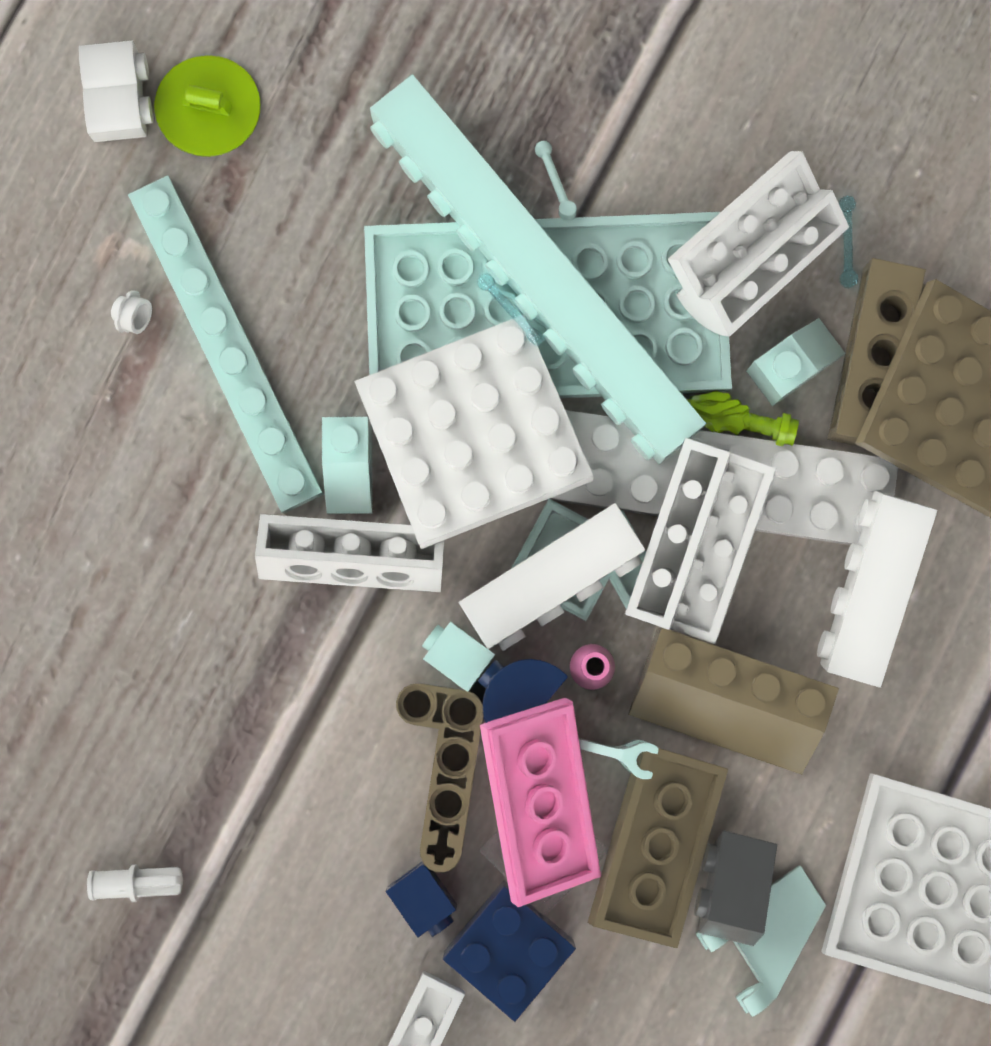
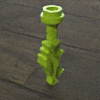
M717 390L686 399L706 422L704 427L711 432L721 433L723 431H730L735 435H739L742 431L747 430L772 436V440L776 441L775 445L781 447L784 444L791 446L794 444L799 420L791 418V414L783 413L782 417H777L775 420L749 413L750 408L748 405H742L739 399L732 400L733 398L729 393H722Z

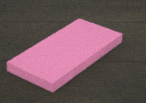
M562 698L481 724L482 741L511 902L517 907H521L601 877L573 701Z

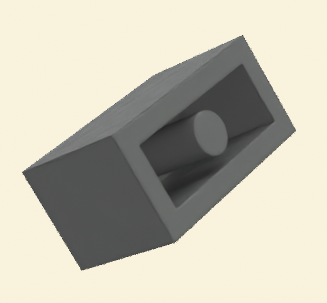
M724 830L714 844H707L702 861V871L709 872L706 889H699L694 909V915L701 917L699 933L754 946L765 933L778 844Z

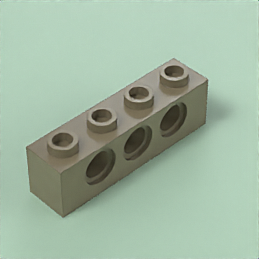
M872 258L863 268L827 440L861 447L855 443L870 411L862 400L863 390L869 389L878 393L926 284H923L926 269ZM881 304H890L896 308L899 315L898 322H889L883 318L880 312ZM872 347H882L888 352L890 357L889 366L878 365L871 356Z

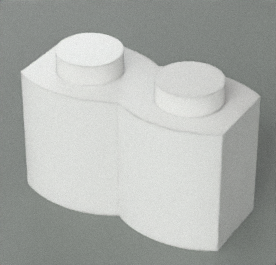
M133 40L79 46L84 114L87 133L94 142L147 137L146 124L153 123L154 117L150 97H143L142 81L149 80L146 54L138 53Z

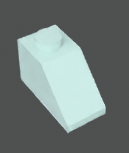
M818 318L760 356L751 364L746 372L770 404L774 406L846 353Z
M322 417V468L327 514H372V425L368 417Z

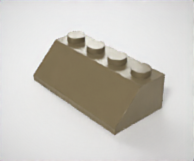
M661 627L656 629L628 715L802 775L826 731L839 688Z

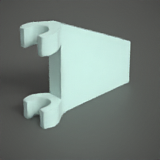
M579 738L581 750L616 758L628 772L640 779L652 778L653 772L640 769L636 760L638 755L645 751L658 754L659 748L654 744L643 740H632L623 745L610 746Z
M801 866L795 867L772 883L765 933L754 946L734 942L759 982L736 996L745 1013L749 1012L752 1017L762 1012L777 998L826 907V904ZM699 931L695 933L705 950L709 949L710 952L720 948L728 941L699 933Z

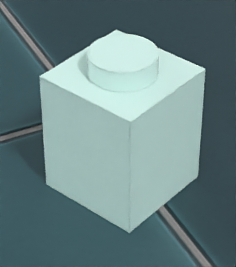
M452 622L445 629L437 625L422 645L428 651L423 660L467 692L495 656L494 653Z

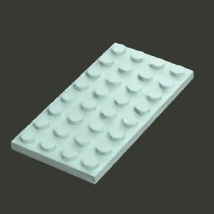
M720 212L575 217L568 221L562 218L535 219L681 394L707 393L716 390L719 392H730L732 380L729 337L708 330L684 308L676 295L683 287L668 261L671 255ZM457 222L364 226L369 375L524 315L514 302L518 295L507 282L500 286L493 279L485 267V264L489 261L478 248L472 252L460 239L456 232L460 227ZM535 317L530 321L526 318L559 397H602L595 387L587 390L580 383L572 371L576 365L565 352L558 355L550 347L543 336L547 330Z

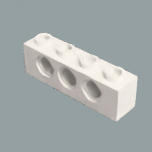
M260 514L255 560L258 578L264 580L441 592L444 540L420 549L411 525Z

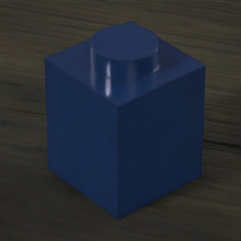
M423 861L388 885L385 892L417 938L427 931L431 937H434L454 922L451 914L456 911L457 903L436 873L427 868Z

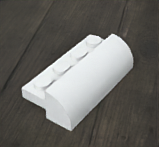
M790 151L668 258L683 287L676 294L679 301L689 314L708 330L730 337L849 228L833 190L819 188L803 151Z
M685 438L625 614L668 630L673 629L716 644L777 468Z

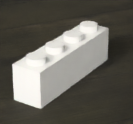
M874 491L872 500L866 499L864 501L858 519V525L863 526L858 544L852 543L845 559L844 568L849 570L844 588L838 587L833 596L831 613L835 614L830 632L825 630L822 633L818 644L817 657L821 658L820 664L827 672L881 688L938 510L878 491Z
M614 503L458 603L487 649L498 644L502 651L526 637L522 628L537 619L542 627L563 614L564 610L560 604L576 595L579 601L582 602L603 589L604 587L599 581L601 578L614 570L620 578L641 565L643 562L638 555L646 550L617 504Z

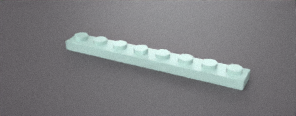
M167 175L129 193L128 196L281 513L285 514L324 495L171 179Z

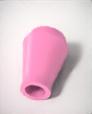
M588 644L580 647L575 651L570 660L572 678L579 686L585 689L595 690L606 686L611 681L615 672L613 656L606 648L597 644ZM593 657L599 659V662L602 663V671L597 673L596 676L589 674L586 669L587 661Z

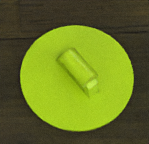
M213 55L192 57L174 66L160 82L154 100L156 121L166 139L181 151L203 157L223 155L241 146L253 133L258 123L261 109L259 92L249 73L237 63L227 58Z

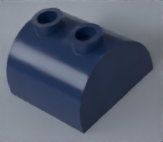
M495 660L478 680L486 688L483 699L485 723L546 704L568 676L556 666L541 660H519L505 667Z

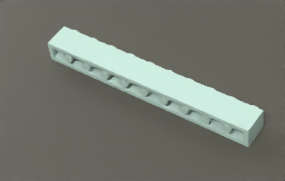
M413 74L370 107L374 123L370 129L377 140L386 149L391 145L402 157L399 160V164L407 176L414 183L421 179L431 191L427 197L433 207L441 216L445 217L450 214L460 227L456 232L463 243L472 252L477 248L489 261L485 264V267L493 279L500 286H503L506 282L518 295L514 302L520 311L530 321L536 317L547 331L543 336L550 347L558 355L565 352L576 365L572 369L574 375L587 390L595 387L605 399L601 404L604 411L615 424L625 423L635 435L631 439L632 444L646 460H650L653 457L658 464L662 463L683 445L685 438L691 439L702 430L706 422Z

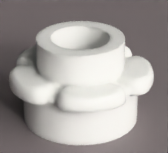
M135 290L129 291L126 296H119L111 309V317L114 320L115 328L121 333L124 331L126 333H141L147 327L152 314L150 301L141 298L140 293Z

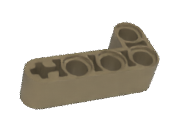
M423 683L410 684L404 687L398 694L396 710L399 716L406 723L439 729L420 844V857L423 864L430 870L447 872L459 863L462 855L481 734L480 725L483 721V704L480 698L470 691ZM416 690L425 692L431 702L429 712L423 717L410 715L405 707L407 696ZM458 698H468L476 706L477 714L474 720L468 724L456 723L450 715L451 704ZM460 744L467 749L469 762L464 768L454 770L445 764L443 752L447 746ZM445 790L456 792L462 800L461 809L453 815L441 813L436 806V797L440 792ZM432 820L442 825H460L458 832L452 828L449 829L447 846L454 848L455 852L447 853L444 860H437L436 851L429 849V845H436L441 826L432 828Z

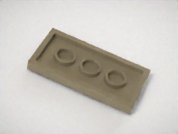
M659 748L658 754L645 751L640 753L636 760L640 769L653 772L651 779H640L630 773L587 923L593 927L678 948L728 768Z

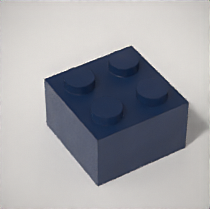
M503 880L444 950L443 960L511 1020L516 1022L576 950V946L570 936L533 904L529 903L521 907L513 904L510 899L508 883Z

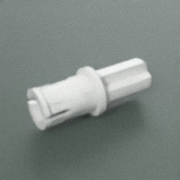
M135 864L131 865L128 870H91L87 878L89 900L130 898L131 902H137L140 897L178 895L181 893L183 886L182 871L178 867L139 869V866Z

